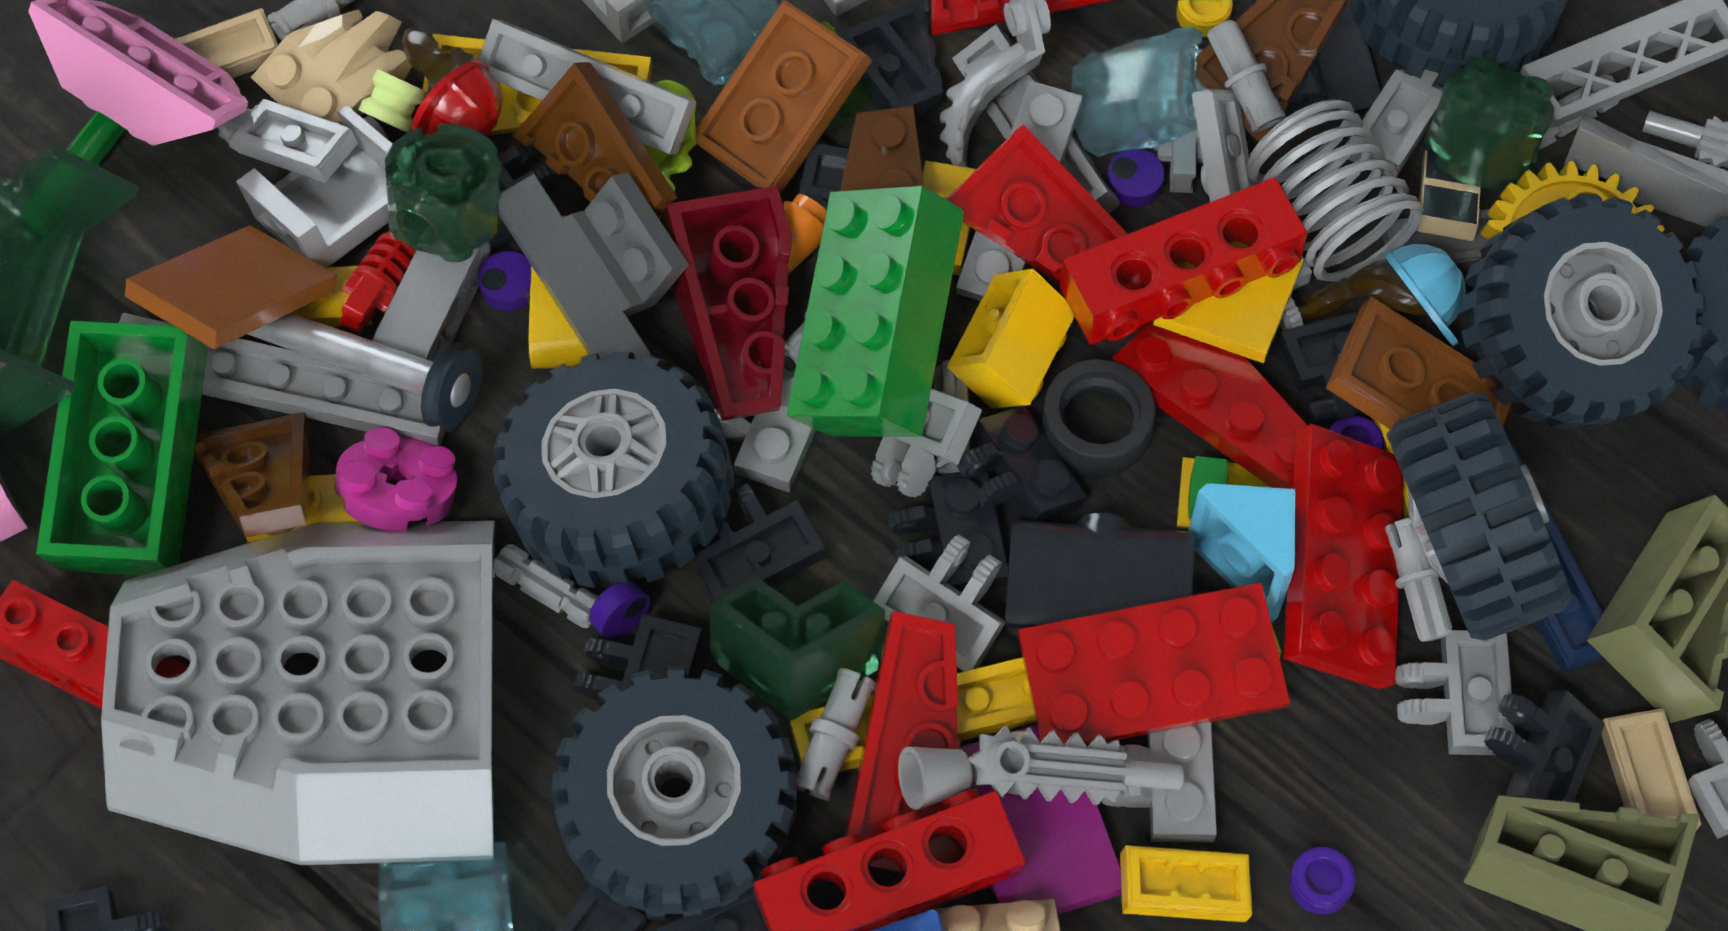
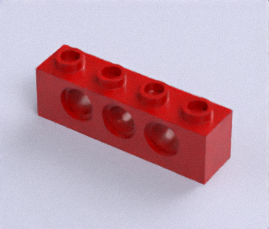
M1274 177L1063 259L1060 290L1090 345L1107 338L1111 341L1120 340L1132 334L1140 325L1160 317L1166 320L1176 318L1189 310L1193 304L1213 296L1218 299L1226 298L1238 292L1246 283L1266 275L1270 278H1275L1288 273L1301 261L1308 232L1277 179ZM1241 242L1247 245L1248 247L1236 248L1228 243ZM1187 262L1196 268L1183 269L1175 265V263ZM1136 283L1141 285L1143 289L1129 290L1123 287L1122 284Z
M12 580L0 597V659L102 709L109 627ZM166 657L159 662L155 673L163 678H175L182 675L189 666Z
M970 789L942 802L943 811L920 819L917 811L909 812L882 825L884 833L864 841H860L858 834L848 835L825 845L822 848L824 853L822 857L801 865L798 857H791L762 870L764 879L754 882V895L767 930L873 931L922 913L926 909L935 908L1020 875L1026 862L997 791L980 796L977 789ZM950 836L961 844L964 856L955 863H941L931 855L928 844L936 837ZM889 858L900 864L905 877L895 886L884 887L871 879L868 868L878 859ZM830 881L842 889L845 898L838 907L832 910H821L810 902L807 896L808 891L818 882Z

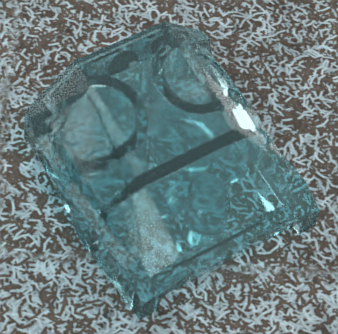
M776 0L647 1L649 15L655 21L658 19L661 26L666 27L667 36L673 44L685 48L688 51L689 57L696 59L699 63L700 73L706 80L712 82L714 86L716 84H725L729 81L779 7V3Z
M1194 27L1174 29L1164 35L1135 40L1103 53H1090L1075 65L1072 73L1071 93L1081 95L1083 99V104L1074 127L1082 147L1097 157H1101L1117 151L1156 148L1196 130L1197 123L1196 118L1193 117L1194 106L1191 93L1195 92L1198 44L1202 43V32Z
M505 841L494 843V860L379 863L381 930L514 931L510 870Z

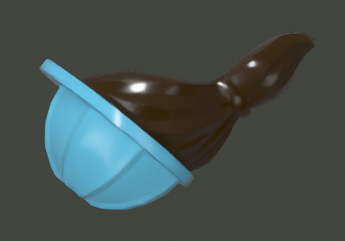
M1412 244L1400 247L1392 252L1386 251L1383 254L1386 259L1370 263L1349 278L1344 277L1340 279V282L1326 284L1316 289L1306 302L1296 306L1302 318L1320 319L1356 297L1369 299L1372 296L1384 305L1397 311L1417 316L1429 315L1449 343L1455 347L1459 342L1448 327L1460 312L1461 296L1465 295V280L1461 271L1445 251L1427 244Z

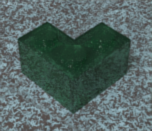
M755 577L710 602L711 659L789 720L793 721L829 699L840 668L859 673L860 677L858 680H862L864 677L879 670L885 640V610L844 580L803 604L796 606L760 578Z

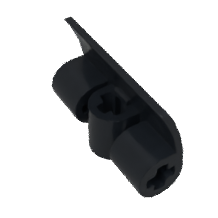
M1351 0L1345 7L1286 109L1285 118L1311 104L1331 99L1350 102L1354 113L1369 111L1381 93L1368 43L1360 33L1361 25L1356 24L1350 10Z
M1109 513L1085 515L1078 520L1077 524L1013 520L1005 625L1010 628H1028L1192 596L1195 532L1130 528L1129 523L1125 519Z

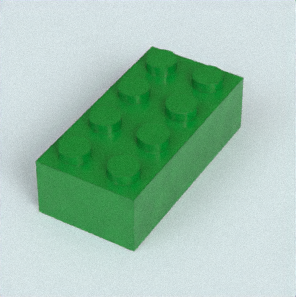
M923 186L830 192L787 417L829 436L922 437L963 220V209Z
M70 321L36 552L38 556L59 571L145 575L180 563L208 348L201 341L175 326Z

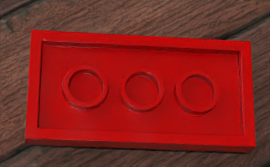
M1310 424L1296 430L1293 489H1295V569L1287 590L1284 659L1376 689H1382L1395 685L1399 588L1396 587L1395 580L1399 578L1385 527L1389 524L1395 525L1394 522L1402 519L1403 474L1394 454Z
M1262 582L1018 629V639L1040 743L1053 730L1063 745L1074 733H1078L1085 745L1089 746L1097 735H1101L1105 742L1285 708L1290 703Z

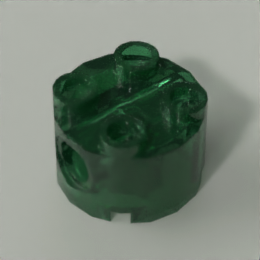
M1470 57L1465 67L1456 69L1445 79L1436 113L1431 118L1426 131L1424 146L1427 153L1433 148L1438 154L1435 164L1444 173L1462 183L1484 189H1498L1501 180L1513 179L1512 183L1517 185L1518 180L1526 171H1533L1543 135L1552 125L1554 106L1551 102V97L1554 90L1551 84L1540 77H1525L1516 71L1502 68L1489 57Z
M437 124V133L423 135L421 127L407 132L392 144L385 157L389 232L392 237L406 243L415 250L440 255L441 258L448 262H462L469 259L473 254V249L481 247L496 235L503 221L498 213V202L502 193L501 161L497 158V148L493 142L471 128L455 124Z

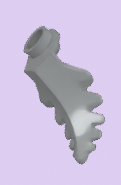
M1010 0V2L1005 3L1004 15L1010 33L1017 37L1018 43L1004 51L970 63L964 69L965 80L947 90V98L953 101V104L940 114V121L946 123L940 138L944 143L948 144L946 156L951 160L952 165L967 167V148L972 128L989 102L1011 83L1039 65L1045 53L1042 34L1048 33L1051 25L1046 0Z

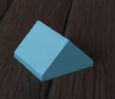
M1207 483L1198 491L1188 531L1195 532L1194 550L1232 588L1262 582L1272 623L1279 616L1295 569V489Z

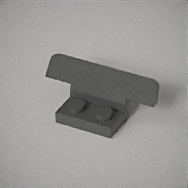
M623 173L611 176L584 211L570 214L562 218L535 174L503 191L498 200L499 216L588 355L599 354L600 359L612 358L613 352H632L636 360L642 361L645 355L652 356L627 317L656 305L689 264L630 174Z

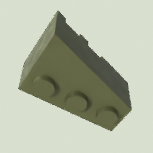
M1716 495L1666 513L1587 638V641L1655 709H1664L1666 718L1670 723L1720 710L1724 694L1723 691L1717 689L1722 661L1728 658V507Z
M1498 796L1479 832L1463 883L1585 931H1665L1672 920L1700 815L1680 813L1676 819L1640 815V809L1619 807L1616 813L1580 810L1579 803Z

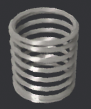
M1334 99L1317 102L1300 109L1273 127L1251 152L1246 174L1252 184H1258L1275 177L1278 183L1284 182L1281 188L1288 200L1297 197L1291 205L1298 216L1309 213L1302 222L1306 231L1310 233L1323 228L1311 242H1305L1303 249L1307 251L1305 262L1308 266L1314 267L1313 273L1317 280L1339 282L1340 279L1344 277L1349 278L1370 263L1386 259L1383 256L1386 251L1392 252L1402 247L1418 229L1424 209L1416 196L1408 195L1409 188L1405 180L1396 178L1397 171L1393 163L1385 161L1386 155L1382 147L1373 145L1374 138L1370 130L1362 128L1363 123L1359 115L1354 113L1351 103ZM1343 119L1339 128H1333L1311 137L1279 159L1267 174L1259 173L1260 167L1268 157L1289 139L1323 122ZM1351 136L1346 145L1334 149L1343 137ZM1359 137L1361 138L1363 143H1358ZM1323 144L1318 150H1316L1300 162L1288 167L1300 156L1304 155L1305 153L1309 152L1315 147ZM1362 152L1355 163L1338 169L1351 154ZM1372 154L1374 159L1369 160L1370 155ZM1325 166L1323 169H1321L1319 172H1317V173H1316L1315 175H1313L1311 178H1309L1308 180H1306V181L1300 183L1302 180H1304V179H1305L1307 176H1309L1311 173H1313V172H1315L1316 170L1320 169L1321 167ZM1373 169L1366 180L1349 186L1359 176L1361 171ZM1382 170H1384L1386 176L1380 177ZM1329 186H1331L1329 189H1327V190H1326L1325 192H1323L1321 195L1315 197V196H1316L1317 194H1319L1321 191H1323L1324 189H1326V188H1328ZM1384 186L1377 197L1358 204L1372 188ZM1393 187L1396 188L1398 193L1391 194ZM1403 209H1410L1409 218L1400 231L1384 247L1365 261L1348 269L1326 273L1324 268L1342 263L1363 251L1394 224ZM1388 214L1372 231L1356 243L1331 255L1353 233L1368 223ZM1322 249L1318 254V257L1316 258L1315 254L1317 250Z

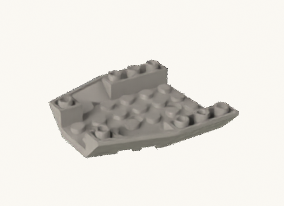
M439 521L429 526H426L427 522H409L408 530L400 531L378 529L363 523H314L281 535L267 537L125 580L110 606L101 715L108 810L299 865L494 860L492 711L495 521ZM425 650H436L447 659L439 670L430 673L416 670L411 665V662L418 653ZM297 653H310L319 659L317 667L305 675H293L284 669L286 661ZM180 655L190 661L188 669L178 677L163 678L155 673L159 662L168 656Z

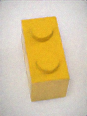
M1027 269L995 274L947 368L991 409L1030 405L1042 389L1043 378L1056 352L1061 349L1066 341V332L1074 318V314L1067 301L1036 270Z

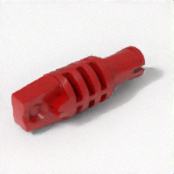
M425 201L415 202L395 231L380 235L343 286V292L349 294L342 307L341 312L343 315L340 317V325L360 334L378 310L386 313L427 229L431 225L441 226L443 217L435 206Z

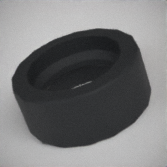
M1092 359L1077 362L1056 376L1047 389L1041 429L1068 469L1077 474L1100 478L1120 474L1139 462L1150 445L1156 406L1150 387L1136 371L1116 361ZM1097 392L1112 395L1123 401L1131 410L1133 416L1132 429L1126 437L1118 442L1103 445L1085 442L1073 435L1066 427L1063 418L1066 405L1069 401L1082 394Z

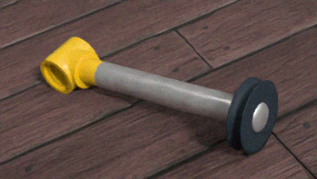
M289 313L247 333V335L421 395V413L424 422L428 426H439L444 432H453L462 426L471 414L482 386L484 370L482 355L476 348L465 349L461 343H451L446 346L432 362L293 313Z

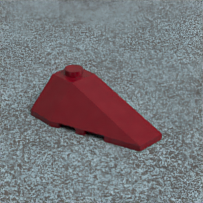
M778 186L666 204L661 223L689 264L673 283L672 287L722 421L779 411L782 397L785 352L784 327L785 312L788 305L789 287H787L792 235Z

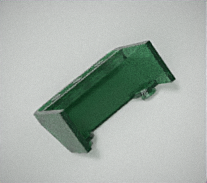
M52 144L19 169L10 179L5 176L0 178V430L4 432H10L73 394L75 382L41 367L84 232L133 199L139 186L55 144Z

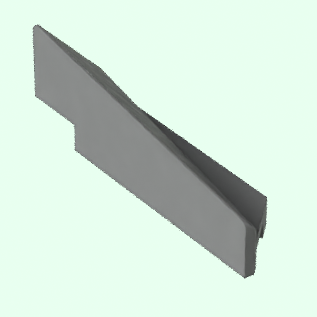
M1582 115L1566 157L1565 165L1569 161H1574L1577 169L1586 172L1592 164H1595L1598 167V176L1609 179L1614 173L1619 174L1617 190L1622 194L1635 186L1639 189L1633 202L1641 205L1652 204L1655 210L1704 227L1717 218H1728V171L1636 140L1592 117Z

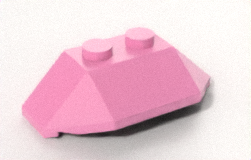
M35 0L31 2L29 14L61 87L81 99L87 107L101 112L126 128L132 136L154 146L213 130L246 111L248 101L240 94L238 86L229 73L141 17L105 2L94 0Z

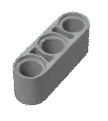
M431 225L424 234L375 333L373 341L433 362L443 348L453 342L479 288L478 273L481 265L490 257L489 242L438 225Z

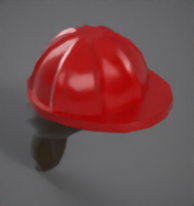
M413 28L406 29L402 39L405 56L409 63L416 70L423 73L428 80V93L415 113L411 123V135L422 143L439 142L454 147H470L480 143L497 126L502 108L501 91L496 80L489 74V66L481 60L474 59L473 54L466 53L460 47L447 52L443 51L431 34L418 32Z

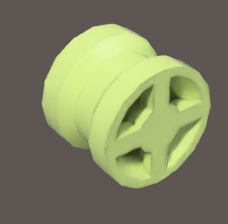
M376 69L372 78L375 86L369 98L362 100L358 110L410 133L413 121L411 115L414 108L422 103L428 92Z

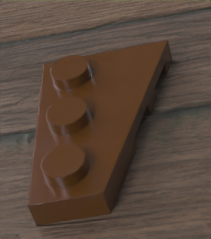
M1258 0L1235 21L1257 64L1265 63L1267 71L1264 75L1284 113L1350 0ZM1210 43L1186 65L1187 70L1205 90H1226L1224 83L1228 80V77ZM1241 107L1244 130L1258 144L1277 124L1261 132L1253 133Z
M590 62L574 63L513 134L524 146H534L547 157L546 164L557 174H567L584 189V196L590 202L611 176L623 173L630 174L658 218L665 211L666 204L673 203L677 198Z
M913 106L857 113L840 191L911 186L924 187Z
M304 412L196 434L194 456L245 537L260 534L281 535L295 527L307 525L310 429Z

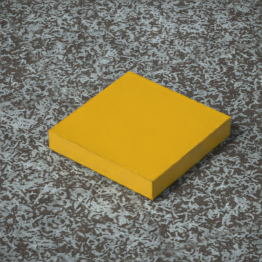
M1241 242L1228 243L1236 248L1248 247L1247 245ZM1301 259L1291 271L1282 276L1270 278L1266 275L1246 283L1242 289L1229 297L1221 299L1215 298V296L1193 304L1189 310L1176 318L1166 320L1160 317L1155 319L1153 325L1264 364L1300 274L1304 259ZM1178 262L1176 264L1183 269L1196 268L1187 262Z

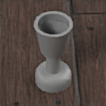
M1024 731L1011 732V734L1017 741ZM905 747L901 751L898 764L899 784L902 795L907 805L914 810L939 803L958 793L969 790L972 782H977L978 771L976 766L968 759L970 757L963 750ZM1014 785L1007 791L1009 794L1020 795Z

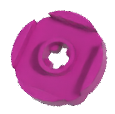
M374 428L365 433L364 441L350 446L339 458L336 467L335 492L336 495L340 494L345 499L344 509L348 514L368 526L389 531L408 530L409 521H419L427 518L426 526L442 520L453 507L457 485V476L454 469L455 456L449 449L443 446H432L421 440L399 436L394 430L389 428ZM396 480L399 482L396 485L387 483L386 481Z

